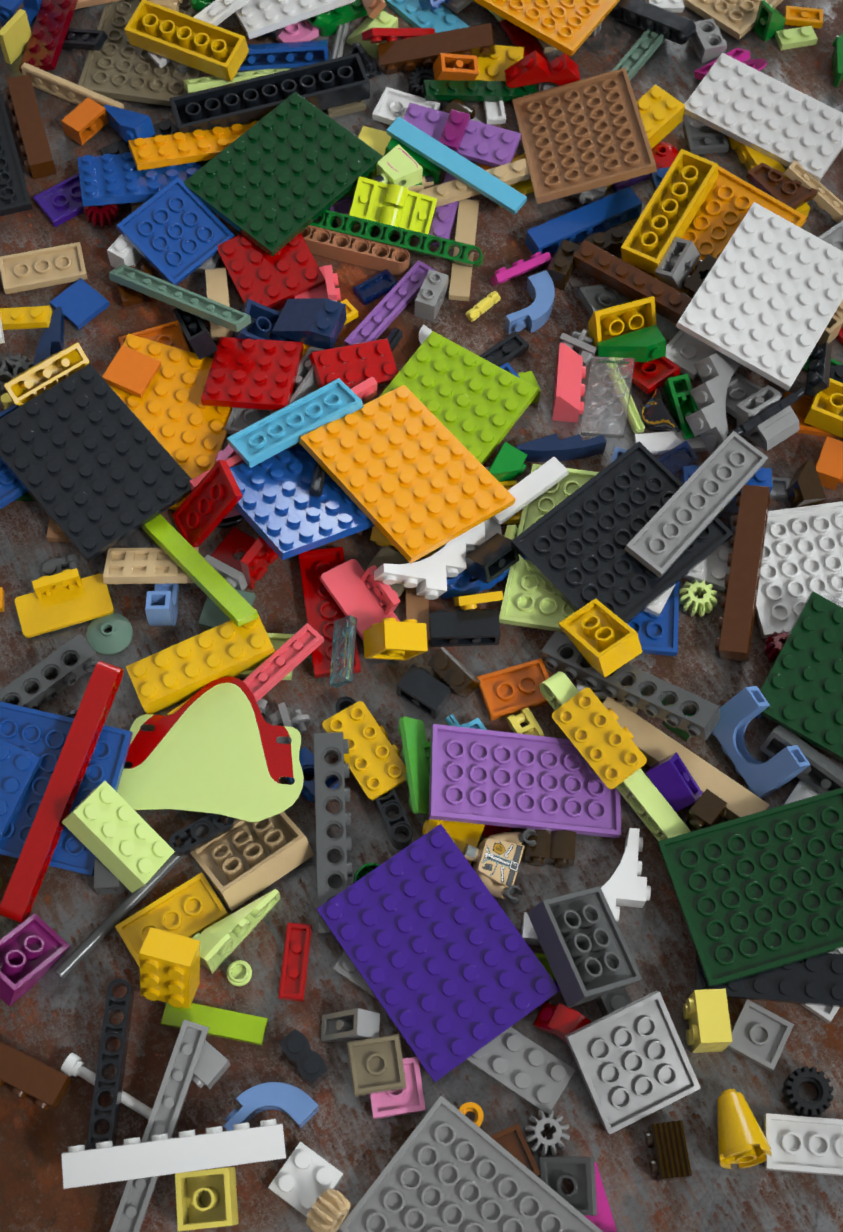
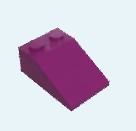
M35 913L0 939V999L9 1007L26 994L70 948V945Z

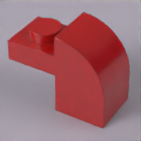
M544 1002L533 1025L539 1030L557 1035L569 1045L565 1035L591 1023V1021L581 1013L559 1003L556 1006Z

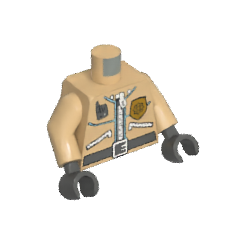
M533 829L525 830L523 835L521 832H504L490 835L480 842L478 848L467 844L463 850L464 857L474 862L472 868L492 896L502 899L508 897L509 902L513 905L518 904L519 901L518 898L512 897V895L515 893L522 895L520 887L514 885L525 847L521 844L525 842L530 847H534L537 844L535 840H527L530 835H537Z

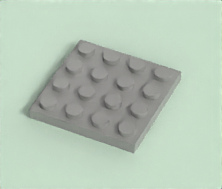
M657 990L565 1035L605 1132L608 1135L701 1089L661 993Z

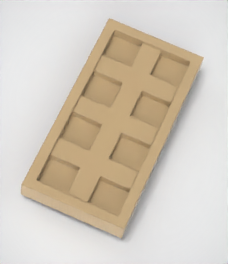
M193 547L199 553V547ZM161 548L108 549L103 574L104 584L194 583Z

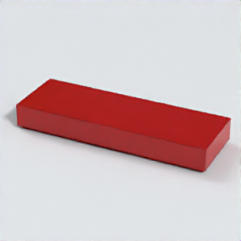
M287 922L278 994L279 1000L304 1002L312 924Z

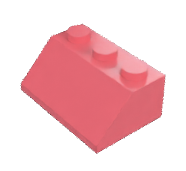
M559 343L555 367L552 420L577 423L579 414L583 415L584 402H581L580 399L584 397L585 384H581V381L585 379L586 366H582L583 357L564 343Z

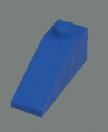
M110 105L103 106L106 108L109 124L125 142L128 143L129 140L137 138H149L155 134L150 116Z

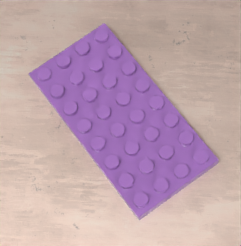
M433 724L431 727L429 819L533 830L574 831L576 834L619 838L621 836L620 792L617 788L610 790L606 787L569 739Z

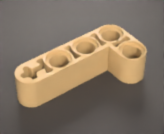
M226 267L205 269L207 298L230 307ZM210 322L213 341H219L220 337H233V331Z

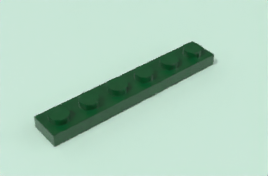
M424 80L423 82L425 100L453 101L458 98L461 101L502 100L513 102L512 99L538 92L536 84L509 88L506 85V81Z

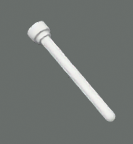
M71 1053L64 1061L60 1071L69 1077L72 1075L74 1077L80 1076L87 1082L95 1085L96 1073L84 1067L81 1057ZM122 1090L121 1103L149 1120L152 1108Z

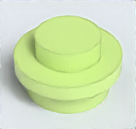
M242 960L232 962L227 969L228 981L234 986L246 985L252 978L251 966Z

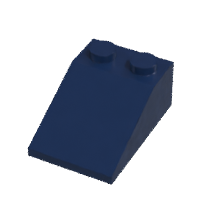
M327 298L288 299L272 330V334L303 342V344L316 348L332 349L347 320L346 304Z
M250 299L238 310L250 315L251 323L238 332L234 331L232 338L297 342L272 334V330L281 314L280 312Z

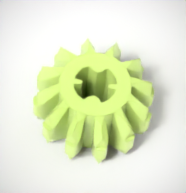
M695 578L691 583L686 581L683 588L679 591V605H684L683 612L691 611V617L695 613H698L700 617L704 616L705 613H711L713 607L717 604V591L712 590V584L706 585L704 579L700 583Z

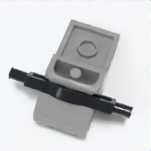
M736 375L730 379L726 395V412L737 419V428L733 431L740 436L743 435L764 450H770L799 431V419L790 405L806 395L807 392L804 387H800L780 400L782 395L773 387L767 385L762 388L744 376Z

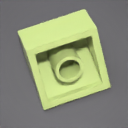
M383 10L375 19H372L370 16L367 17L346 39V43L353 45L355 42L360 43L369 55L377 59L379 57L378 44L380 43L371 44L370 41H362V32L370 28H398V18Z

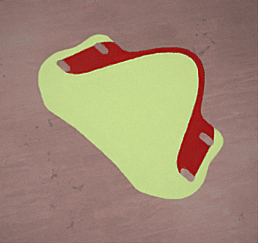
M232 676L220 677L200 689L172 715L145 714L136 718L130 728L133 735L125 761L131 762L132 767L130 769L123 768L117 793L134 810L175 809L220 814L248 822H258L280 814L291 807L301 793L304 782L299 761L301 734L294 727L268 724L261 714L254 695L244 682ZM143 724L154 725L155 730L151 732L142 731L140 727ZM280 736L290 737L292 742L290 744L277 743L276 739ZM290 777L294 778L295 782L292 785L280 784L279 778Z

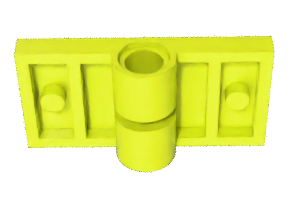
M359 176L349 215L429 234L437 198L410 191L400 185L385 184Z

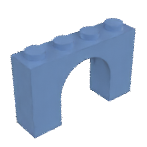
M751 686L745 687L720 707L721 719L711 734L719 740L723 752L734 763L736 772L748 784V790L759 798H766L809 767L810 763L798 745L785 747L767 762H761L749 753L745 744L747 725L770 706L759 688Z

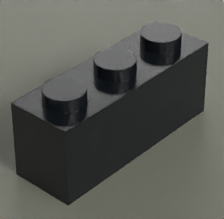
M179 308L173 309L199 360L211 356L218 350L202 318Z
M486 608L480 611L461 609L457 612H447L445 610L430 612V647L499 645L501 636L499 610Z

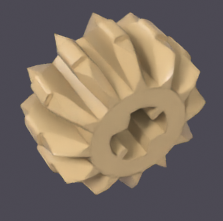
M330 1188L324 1191L312 1205L307 1215L306 1225L313 1232H336L340 1230L339 1227L348 1216L351 1203L342 1193Z

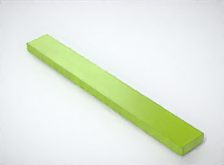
M161 514L141 527L237 627L258 618V612Z

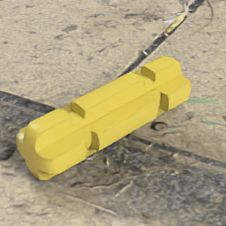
M491 292L486 298H483L473 306L472 309L468 310L466 317L469 321H475L480 315L499 302L501 297L498 292Z

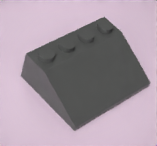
M600 886L543 900L527 912L568 1008L590 1002L642 980Z

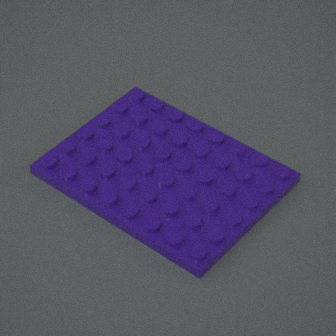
M441 824L317 908L318 914L434 1083L560 991L559 987Z

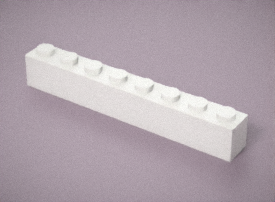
M276 1119L260 1121L259 1127L250 1128L249 1123L234 1124L233 1130L223 1131L222 1126L206 1128V1134L195 1135V1130L181 1131L178 1138L168 1139V1133L152 1135L151 1141L140 1142V1137L124 1139V1145L113 1146L112 1141L96 1143V1149L85 1150V1145L68 1147V1152L61 1154L64 1189L286 1158L283 1124H277Z

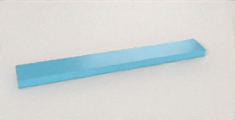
M398 116L386 130L387 135L515 215L526 203L527 197L401 117Z

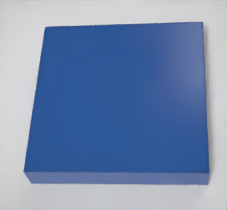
M81 278L50 302V306L54 310L57 307H62L65 319L78 330L110 306L106 298Z

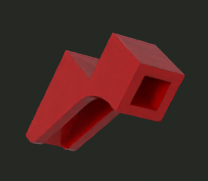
M535 50L505 70L506 85L509 88L542 82H552L562 86L580 80L578 65L566 53H563L549 63Z

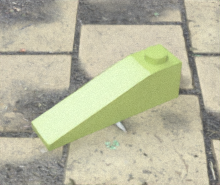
M276 889L272 890L206 928L201 934H195L192 939L200 941V964L213 974L281 899L279 891Z

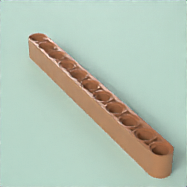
M210 210L233 234H242ZM311 225L301 232L310 252L314 255L397 276H403L409 271L410 254L406 249Z

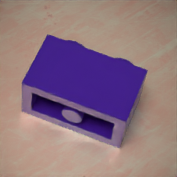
M677 752L657 762L646 772L650 781L675 812L696 802L703 793Z

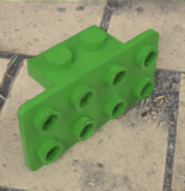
M405 716L400 717L398 732L403 744L401 752L406 764L405 780L409 785L410 791L409 805L415 814L429 815L431 742H427L425 726L422 720Z

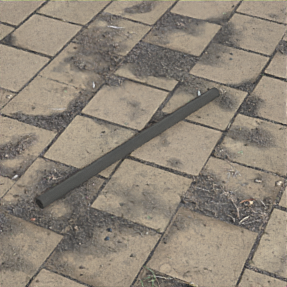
M219 814V818L221 820L224 817V815ZM200 826L196 829L195 835L203 838L209 832V829L206 826ZM190 833L188 837L191 840V843L193 844L195 843V841L193 840L192 835ZM187 840L182 841L178 847L180 849L184 848V842ZM172 854L144 886L130 893L54 971L64 979L184 856Z

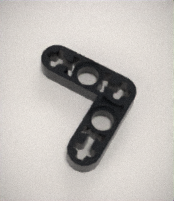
M207 813L201 819L173 833L169 838L168 844L175 851L174 855H187L230 831L235 825V818L229 817L228 824L224 825L223 822L218 823L220 821L219 814ZM200 826H206L209 829L208 835L204 838H199L195 835L196 829ZM191 832L192 838L195 841V843L193 844L191 843V840L188 837L187 833ZM177 839L181 841L187 840L184 842V848L180 849L178 846L174 848Z

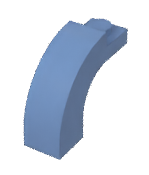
M546 270L528 277L526 290L533 303L527 308L506 315L505 330L508 334L522 331L526 327L530 333L535 332L549 319L552 312L555 290L553 281Z
M179 583L155 584L154 591H147L145 611L150 626H175L178 617Z
M281 1082L263 1083L247 1089L236 1098L242 1108L240 1110L234 1109L225 1118L227 1123L224 1125L226 1131L233 1130L234 1124L248 1123L255 1115L262 1111L277 1110L285 1113L301 1129L319 1111V1105L308 1094L293 1085Z

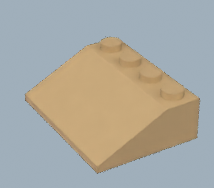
M284 811L258 822L237 819L230 831L190 852L231 911L314 856L306 836Z

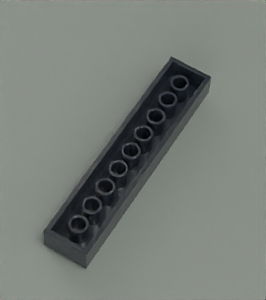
M359 53L169 98L178 132L191 133L197 129L204 131L211 130L214 127L225 128L232 127L234 124L246 125L251 124L253 121H259L294 92L301 95L320 110L370 99V82Z

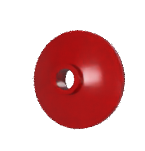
M662 141L651 149L657 169L671 167L679 153L673 145Z

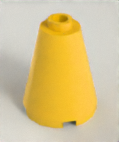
M735 1089L721 1092V1096L717 1098L718 1160L720 1166L731 1169L730 1164H738L739 1169L764 1163L767 1161V1154L770 1157L772 1156L771 1147L743 1094Z

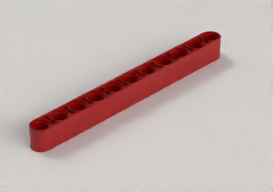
M99 661L93 670L0 904V916L19 923L24 922L29 917L65 826L62 821L70 813L122 681L123 668Z

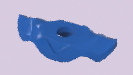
M467 568L458 576L447 578V591L440 597L441 599H447L463 594L473 595L490 589L508 577L510 568L488 584L481 580L470 583L471 580L478 578L470 575Z

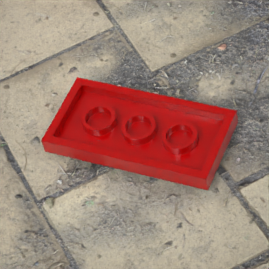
M387 338L311 352L309 354L319 389L338 378L351 389L372 376L378 385L391 382L398 374Z
M218 460L172 514L180 535L192 547H199L243 497L226 460Z

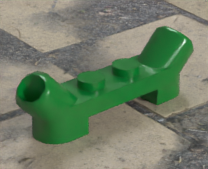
M355 0V2L308 18V22L319 30V36L327 37L335 34L339 25L368 15L362 1Z

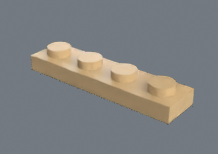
M794 160L784 172L787 178L792 181L796 179L802 182L801 185L809 190L811 188L818 190L816 197L812 199L819 208L828 212L835 222L840 223L843 221V202Z

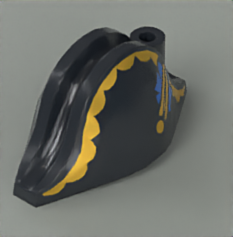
M655 388L651 399L642 403V420L647 428L652 431L670 430L676 433L680 432L667 409L660 388Z

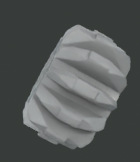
M542 1110L538 1111L539 1120L531 1116L529 1121L533 1126L525 1127L527 1133L533 1134L526 1137L527 1143L535 1141L531 1151L535 1152L538 1147H541V1157L546 1156L547 1149H549L552 1156H556V1147L563 1151L566 1146L562 1141H569L570 1139L568 1134L562 1133L568 1130L569 1125L563 1124L560 1126L559 1123L562 1121L563 1116L560 1114L556 1120L553 1119V1110H549L547 1118ZM544 1127H548V1131L550 1129L553 1131L550 1140L546 1139L547 1136L543 1138L541 1135Z

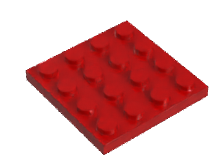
M301 233L272 257L243 234L218 245V254L243 303L250 299L266 307L273 308L278 303L286 302L288 299L294 298V296L326 283Z
M232 337L219 338L218 350L215 351L202 393V405L277 411L289 405L304 350L303 342L236 339Z

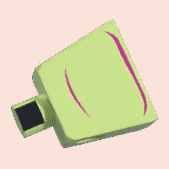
M398 144L377 162V176L372 180L409 188L422 182L423 168Z

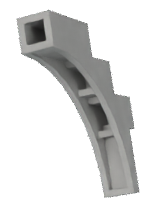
M719 351L694 364L703 384L690 390V393L699 410L685 417L694 436H701L710 455L728 437L729 431L726 419L727 388L732 375L742 365Z

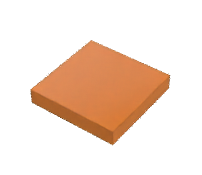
M122 345L102 378L107 384L142 398L160 369L161 361Z

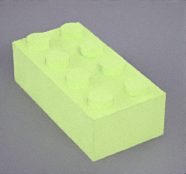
M106 781L96 787L62 821L131 893L144 886L175 852Z

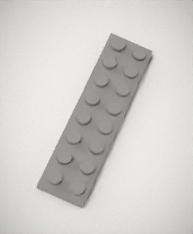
M733 431L636 534L624 550L661 578L766 463L768 457Z

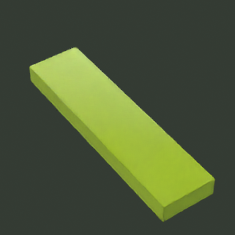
M166 1003L161 1021L163 1026L181 1029L183 1020H187L208 1027L207 1035L262 1046L268 1018L191 1003L190 1009L184 1007L176 1008Z

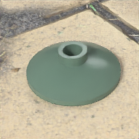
M112 613L94 619L88 626L86 637L88 644L95 652L102 655H115L129 646L133 637V629L126 617L118 613ZM112 628L111 632H104L106 629Z

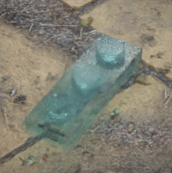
M351 615L334 621L329 685L335 688L353 682L357 618Z

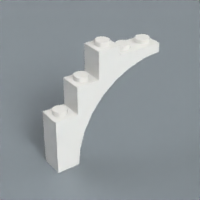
M485 521L442 545L428 558L411 564L384 563L374 571V580L383 581L387 585L396 583L402 584L406 588L416 587V595L425 596V599L428 600L437 599L447 591V577H456L467 569L465 556L485 542Z
M629 828L620 864L612 877L601 887L616 922L619 921L620 907L618 906L643 908L645 902L650 900L651 886L647 885V877H641L642 861H638V852H642L643 837H639L640 829ZM524 913L521 936L527 944L541 946L528 914Z

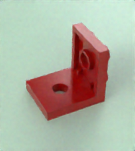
M235 527L232 528L211 554L215 559L244 573L248 584L247 588L251 590L254 589L255 582L259 581L268 571L267 567L278 558V555L261 536L255 540ZM238 552L245 554L241 560H236L233 556Z

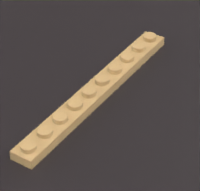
M525 158L485 170L507 185L531 179ZM459 179L416 191L417 193L437 198L435 208L481 194ZM336 219L338 227L341 225V219ZM355 224L352 227V232H358L361 224Z

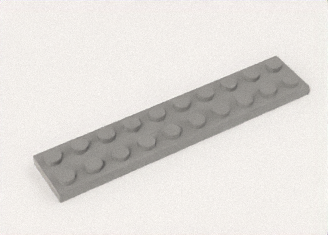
M344 952L333 967V971L377 1000ZM512 1027L465 1060L537 1110H542L546 1116L549 1110H552L576 1071Z

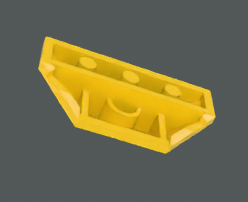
M77 342L20 373L3 386L13 403L22 406L87 366L89 360Z

